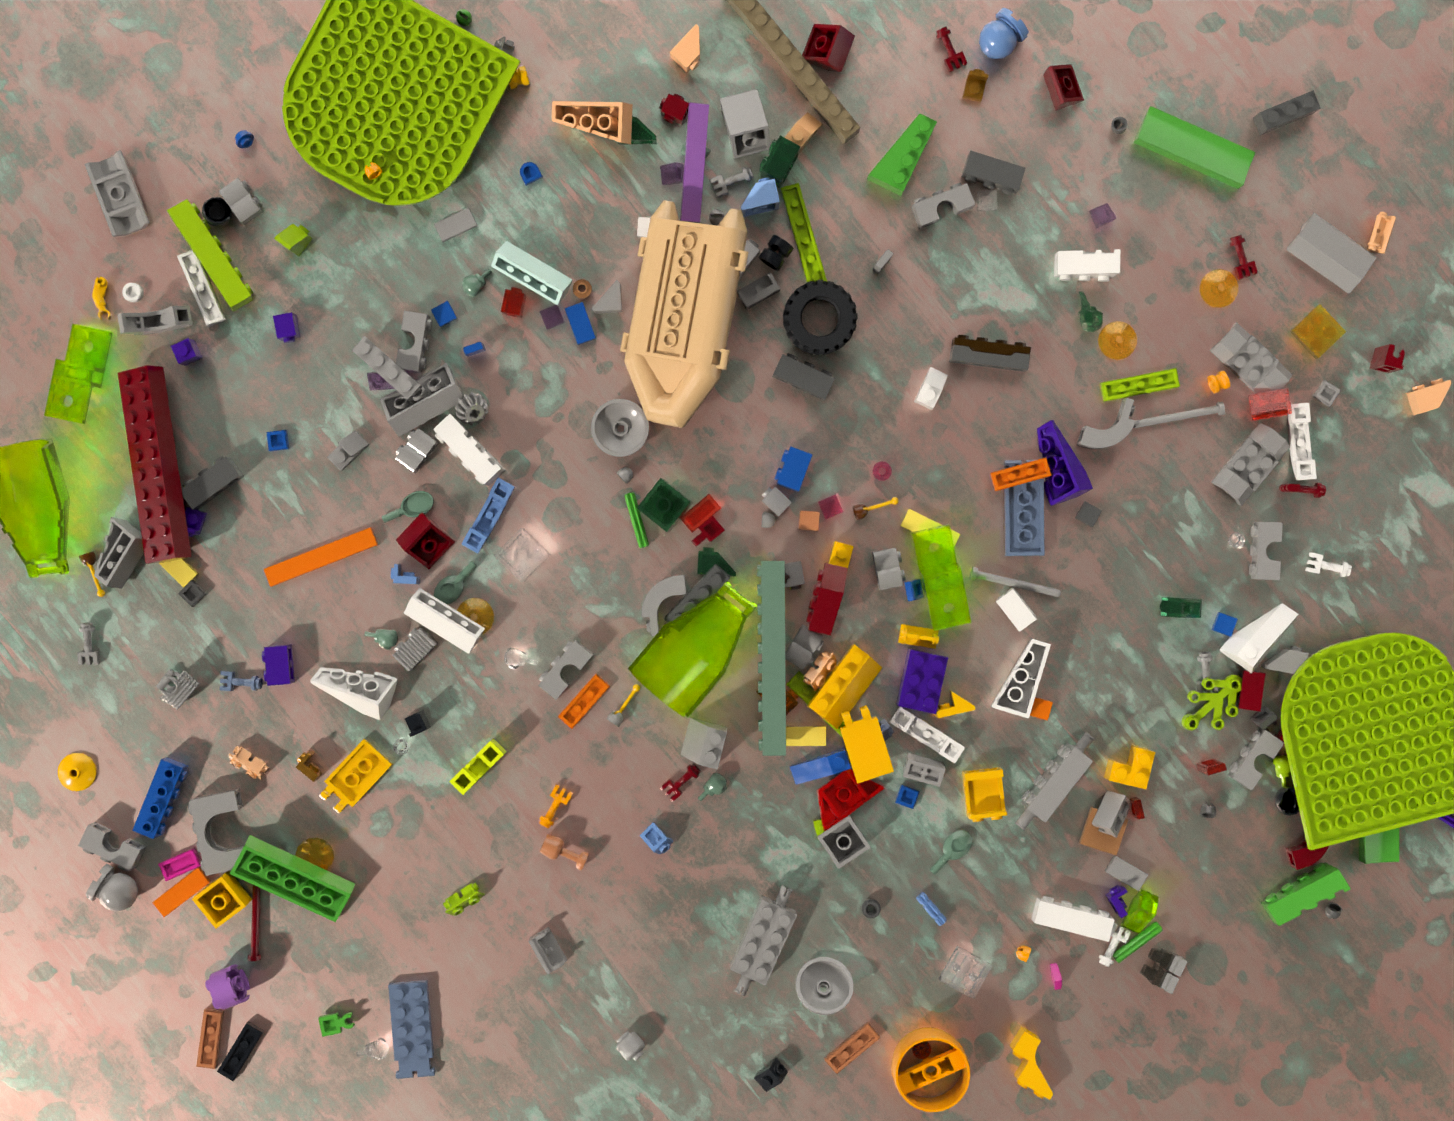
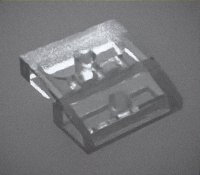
M957 946L938 979L974 999L989 974L992 965Z

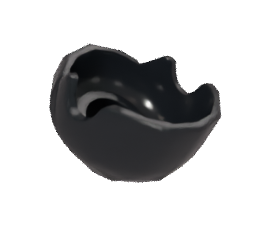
M211 197L204 202L202 215L206 222L212 226H223L230 221L232 209L224 199Z
M1294 786L1282 787L1275 795V805L1279 812L1284 815L1291 816L1299 812Z

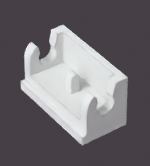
M1011 587L996 600L997 604L1019 632L1037 620L1036 615L1014 587Z

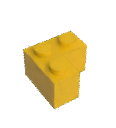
M1131 745L1127 763L1108 759L1104 778L1109 781L1147 789L1155 752Z

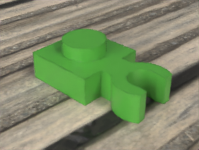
M339 1012L320 1016L318 1020L322 1037L341 1033L343 1031L342 1027L346 1029L352 1028L355 1022L348 1023L346 1018L352 1017L353 1013L348 1012L343 1017L339 1016Z

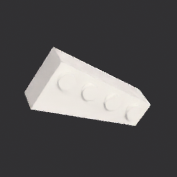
M449 414L433 429L437 433L435 437L442 444L445 442L450 447L448 449L454 457L458 456L463 461L461 464L468 471L471 470L476 475L475 479L481 485L490 486L505 471L501 464L454 415Z
M1030 639L991 704L992 708L1029 718L1051 644Z

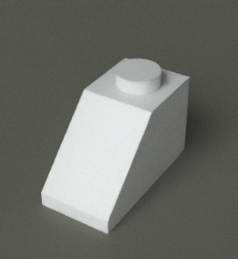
M930 367L914 402L932 410L942 392L948 375Z

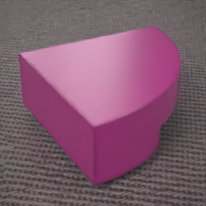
M1050 964L1054 989H1061L1062 977L1058 964Z

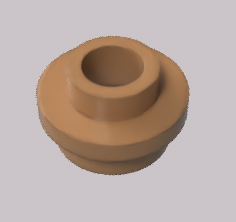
M585 279L577 280L573 285L574 295L580 299L590 296L592 292L591 284ZM581 285L586 287L584 292L579 291Z

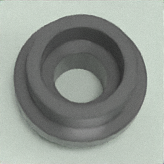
M875 899L865 900L861 907L862 913L867 918H875L881 911L880 904ZM869 905L874 906L873 911L867 910Z

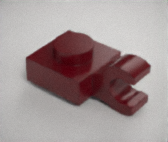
M711 516L698 527L701 533L691 542L696 547L706 538L709 542H712L725 529L714 516Z

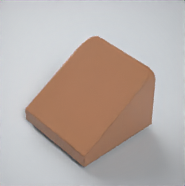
M800 511L799 530L818 531L820 512Z

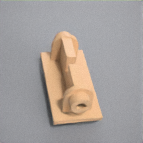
M1380 212L1379 215H1376L1375 225L1367 244L1369 252L1385 254L1396 216H1387L1386 212Z
M821 652L814 662L818 669L811 666L804 675L803 682L807 685L811 684L814 691L824 684L828 673L835 669L837 659L834 653Z
M236 746L233 750L234 756L229 753L230 763L238 769L242 767L247 770L246 774L251 778L262 780L261 772L265 774L269 769L266 766L267 763L256 756L250 762L249 759L252 753L242 746Z

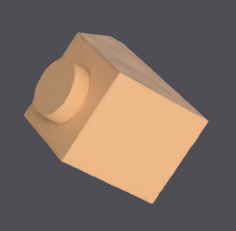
M697 24L670 51V58L686 73L690 69L693 71L700 64L699 26Z
M807 112L784 137V144L799 155L823 124Z

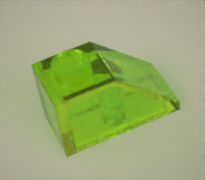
M1141 889L1132 899L1127 910L1128 915L1124 917L1121 926L1139 934L1156 916L1159 897Z

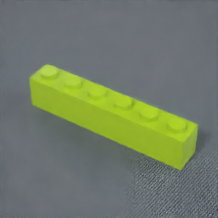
M188 199L168 209L167 212L231 310L234 312L253 301L251 296L253 294L252 289L248 283L243 284L240 279L243 276L238 268L235 267L233 269L230 262L232 259L226 251L222 252L219 248L222 244L216 235L212 236L208 230L211 228L206 220H201L198 216L200 211L195 203L190 204Z

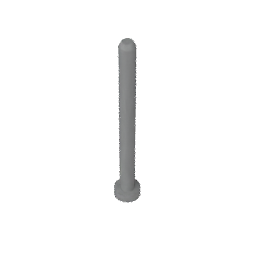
M1217 402L1216 406L1135 420L1133 428L1218 413L1219 416L1225 415V406L1223 402Z
M972 567L970 572V580L975 581L978 578L1055 597L1061 595L1059 589L978 571L977 567Z

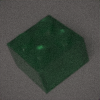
M781 135L778 140L774 139L769 148V157L765 156L760 164L761 178L769 177L770 180L775 179L776 187L781 188L799 156L801 146Z
M660 478L637 509L664 531L670 532L693 502L664 478Z

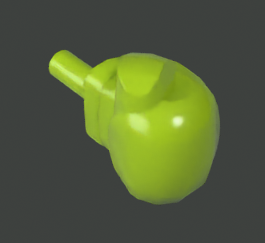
M1279 755L1272 762L1275 765L1276 776L1281 778L1282 787H1286V777H1289L1291 772L1287 755Z

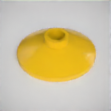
M70 754L63 758L58 766V778L61 784L71 791L85 790L95 781L97 774L95 763L85 754ZM72 770L77 771V776L72 775Z

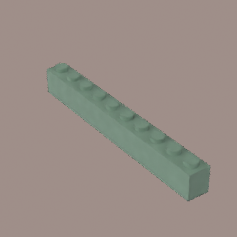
M761 561V565H757V577L761 576V584H757V596H761V604H757L758 615H761V623H758V635H761V642H758V654H762V662H758V673H762V681H758V693H762V700H758V712H762V720H758V731H762V739L758 740L759 751H762L763 756H786L785 561Z

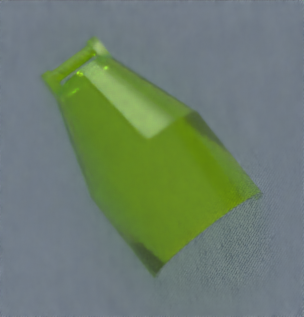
M34 439L1 446L0 524L3 527L2 531L4 534L7 533L14 543L12 546L25 564L30 578H38L39 575L56 573L60 575L68 574L69 565L66 557L70 496L52 439ZM56 563V566L38 567V564Z
M728 581L724 583L718 592L698 603L697 606L689 611L682 613L681 616L673 621L666 623L628 668L629 672L646 689L685 719H689L726 674L746 620L757 607V604L753 601L750 602L731 587L732 584ZM726 593L729 594L746 609L742 612L728 601L724 595Z

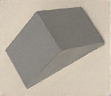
M618 280L592 307V311L595 314L623 312L621 284Z

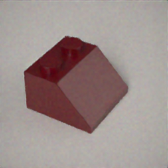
M814 24L802 56L811 65L827 71L842 72L855 35L842 25Z
M423 512L396 539L407 554L428 569L455 543L443 529Z

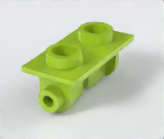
M476 882L474 884L470 883L460 890L463 897L460 898L456 892L445 899L446 902L443 905L448 909L445 912L449 915L457 916L467 906L477 904L480 898L485 895L477 891L480 888Z

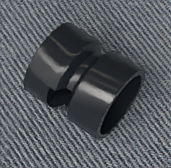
M773 235L767 244L768 248H764L758 258L770 268L779 271L785 263L784 258H788L794 248L784 239Z

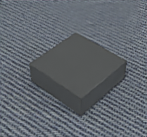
M1084 501L1075 519L1093 527L1102 510Z
M191 580L178 594L191 607H194L207 593L194 580Z

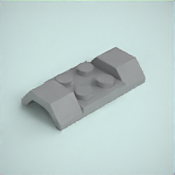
M119 150L113 157L100 162L86 163V170L112 236H126L145 229L150 222L122 151Z
M1237 322L1221 341L1209 350L1265 403L1274 397L1288 383L1292 376L1269 350Z
M1259 423L1211 483L1226 491L1235 499L1238 505L1242 506L1290 448L1287 440L1272 428Z

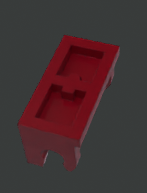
M1387 344L1375 348L1370 369L1384 373L1403 370L1404 366L1402 364L1405 351L1400 350L1399 357L1396 358L1393 355L1395 345Z
M1243 670L1239 709L1261 712L1266 673L1255 671L1250 673L1247 670Z

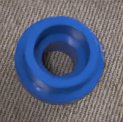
M247 130L238 132L235 136L236 145L239 148L250 147L253 144L254 135Z

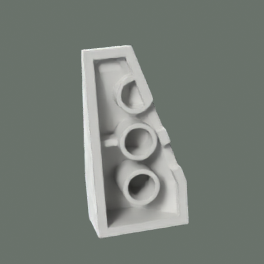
M1282 603L1234 633L1219 651L1252 673L1299 614Z
M320 668L310 680L313 685L355 710L378 720L389 709L398 683L397 678L379 672H374L373 675L363 674V671L350 673L345 672L343 669Z

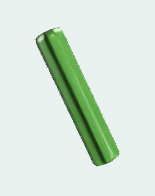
M627 493L624 497L639 548L647 547L649 542L635 493Z
M1154 922L1116 950L1113 954L1114 959L1120 963L1163 931L1159 923Z

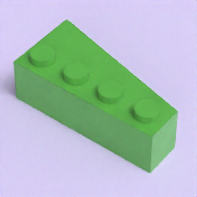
M919 114L870 172L867 180L901 196L937 121Z
M1326 862L1319 863L1313 867L1314 870L1298 876V880L1282 886L1281 890L1276 894L1272 893L1266 896L1261 904L1271 920L1280 926L1302 915L1301 910L1313 909L1318 906L1319 901L1335 898V893L1342 889L1344 892L1350 890L1351 888L1340 870Z

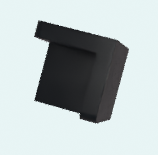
M423 710L405 718L411 732L409 733L410 737L431 727Z

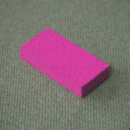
M193 848L158 865L165 881H168L200 867L201 860L196 848Z

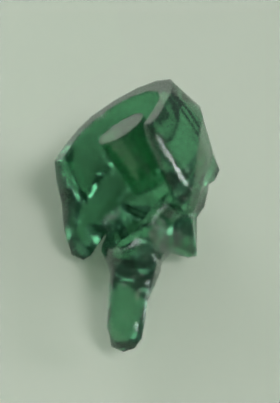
M1079 291L1082 307L1077 313L1080 317L1081 327L1085 331L1095 332L1102 327L1103 313L1098 311L1095 306L1090 308V303L1084 292Z

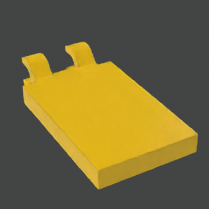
M867 705L859 707L863 719L852 722L849 711L841 713L845 726L841 727L840 731L857 784L894 772L876 716L871 717Z
M363 739L324 781L328 786L319 796L325 801L334 793L341 800L333 809L337 813H341L348 804L354 807L393 764L372 744Z

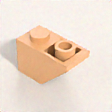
M1440 378L1431 381V385L1427 387L1424 384L1412 387L1413 391L1406 394L1413 415L1439 408L1452 384L1451 380L1443 381Z

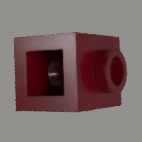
M668 94L667 98L662 99L659 106L661 116L671 124L676 122L682 125L688 114L689 103L684 101V98L678 94Z

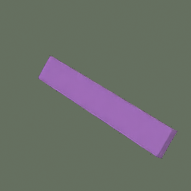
M689 103L680 221L700 222L709 104Z

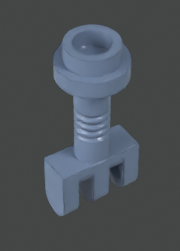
M221 671L220 673L222 676H228L227 679H220V683H227V686H220L219 690L234 691V685L248 686L252 691H257L263 685V680L259 676H252L251 679L235 678V672Z

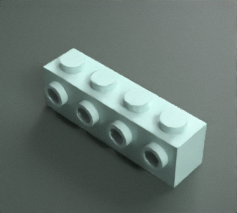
M508 241L497 250L491 267L556 305L566 296L573 281L571 278Z

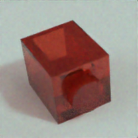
M511 287V290L505 289L501 307L502 314L522 318L526 295L522 293V289Z

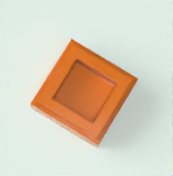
M1035 697L1030 716L1048 721L1053 702Z

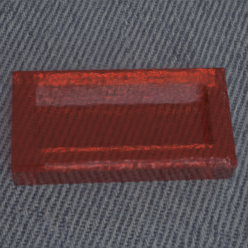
M708 494L680 519L693 533L699 526L718 512L721 507Z
M1214 758L1196 764L1197 770L1208 776L1227 770L1225 763Z

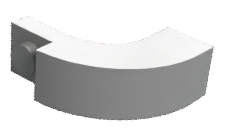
M171 306L154 312L120 313L117 315L121 334H155L193 325L190 306Z
M1129 398L1122 399L1116 421L1110 428L1099 430L1089 426L1082 427L1077 446L1088 449H1101L1113 446L1126 438L1136 422L1129 419V416L1133 415L1135 409L1133 405L1134 400Z
M685 575L663 579L653 586L645 597L642 606V618L650 617V620L646 621L647 632H651V636L660 635L658 609L662 601L670 596L687 594Z

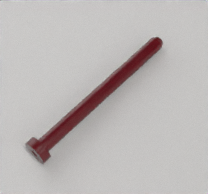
M253 885L251 954L247 956L248 961L261 960V954H258L260 888Z

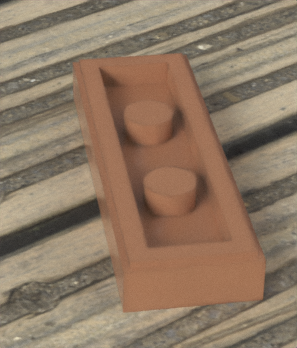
M204 1009L196 1067L217 1068L225 1012L223 1010Z
M866 1022L824 1057V1060L838 1074L879 1040L880 1035L869 1022Z

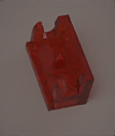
M1288 388L1248 395L1252 421L1292 414Z

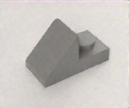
M354 431L338 442L339 446L327 458L340 471H343L369 444L357 431Z

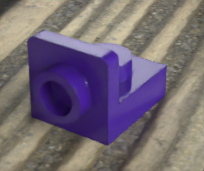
M191 507L186 508L185 516L188 536L193 537V535L201 534L207 515L206 512L192 510Z
M1117 885L1109 889L1106 897L1115 913L1120 918H1123L1128 914L1125 910L1127 905L1121 896L1128 891L1122 885Z

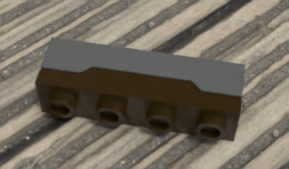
M958 335L952 339L949 360L951 363L1026 372L1029 368L1031 347L1026 346V343L1015 342L1012 345L1007 344L1006 340L988 342V338L977 337L976 340L969 339L967 335Z

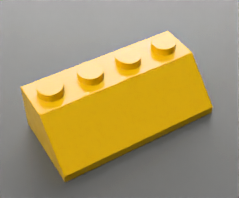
M855 644L851 645L835 669L827 677L824 684L810 700L807 707L838 729L843 722L841 713L847 711L850 713L882 667Z

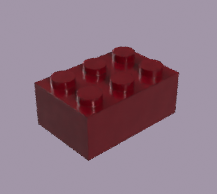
M825 563L823 570L819 569L817 581L819 582L814 585L812 594L814 596L810 599L808 607L811 611H808L806 622H809V631L831 636L844 594L848 568Z

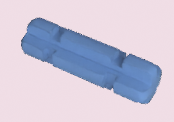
M924 892L916 897L917 901L921 905L923 904V908L928 914L935 918L934 920L939 926L947 921L946 917L942 913L940 914V910L935 904L928 900L929 898Z

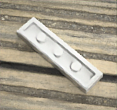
M189 250L178 255L177 258L207 327L225 321V315L207 273L194 252Z

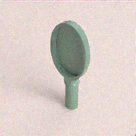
M413 492L403 499L401 508L383 515L382 519L386 523L402 515L413 518L418 517L421 512L426 514L433 507L434 499L428 492Z
M471 561L457 576L451 575L442 579L434 590V597L445 604H451L457 600L464 588L463 580L466 579L477 565Z
M957 830L946 838L943 844L944 855L930 869L934 875L949 860H957L967 854L972 846L970 833L965 830Z

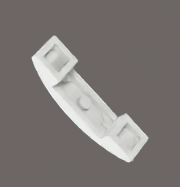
M1309 403L1289 404L1288 407L1289 450L1296 481L1317 479L1315 460H1312Z
M900 706L890 720L891 724L953 763H956L965 749L964 746Z

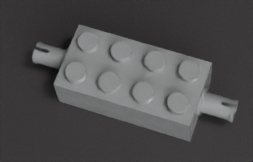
M1085 732L1076 745L1073 744L1072 746L1066 743V745L1060 746L1056 752L1058 754L1054 760L1051 759L1046 764V770L1042 776L1038 775L1033 782L1034 786L1031 790H1027L1022 795L1021 804L1025 806V811L1015 822L1016 825L1025 831L1034 817H1039L1045 823L1092 764L1093 761L1085 755V751L1095 738Z
M781 885L776 900L761 895L733 957L730 970L741 975L735 988V992L738 994L741 991V995L746 996L752 981L766 986L797 917V912L786 906L793 891L790 888L786 890V886Z

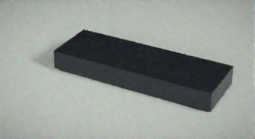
M248 1021L217 1072L234 1081L264 1033V1030Z

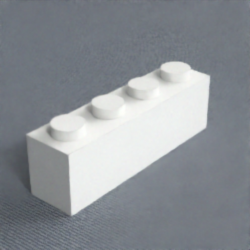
M421 588L411 597L404 611V614L468 654L476 646L485 630L484 627Z
M1048 896L1036 898L1031 917L1034 923L1109 942L1115 921L1109 912L1104 910H1098V912L1091 911L1090 907L1084 905L1075 907L1072 906L1073 903L1064 900L1061 903L1055 902L1054 898Z

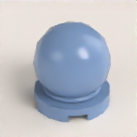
M1002 8L996 14L997 20H992L986 24L980 33L979 45L981 51L992 59H1004L1013 52L1017 41L1023 42L1028 37L1029 31L1021 19L1016 21L1011 16L1013 12L1007 8Z

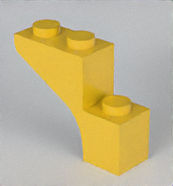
M1021 1026L1010 1044L1013 1054L1019 1059H1023L1014 1074L1017 1083L1025 1089L1029 1087L1034 1090L1033 1093L1039 1098L1043 1099L1046 1097L1050 1100L1053 1092L1035 1060L1036 1050L1041 1040L1038 1035Z

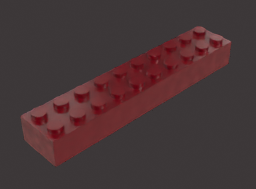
M145 365L119 372L118 380L145 563H164L192 557L164 368L162 366Z

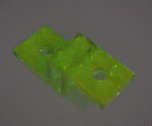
M72 324L65 360H55L44 416L85 424L92 388H101L113 332ZM90 341L93 344V349L87 352L84 346ZM67 396H71L73 402L67 407L64 399Z
M946 524L911 532L921 585L926 593L932 629L936 631L971 623L962 570L956 560L950 525ZM932 543L939 544V548L935 552L929 550V546ZM947 603L953 604V609L950 612L943 610Z

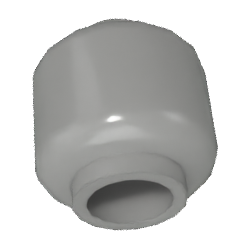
M627 1031L617 1040L616 1048L625 1060L633 1058L636 1061L644 1054L642 1050L645 1047V1043L636 1032L630 1033Z

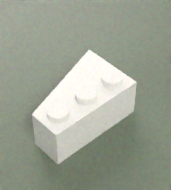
M1114 249L1113 253L1102 252V250H1096V252H1083V250L1058 251L1055 254L1054 277H1060L1061 281H1070L1071 278H1079V281H1090V278H1098L1099 282H1108L1120 273L1121 249Z

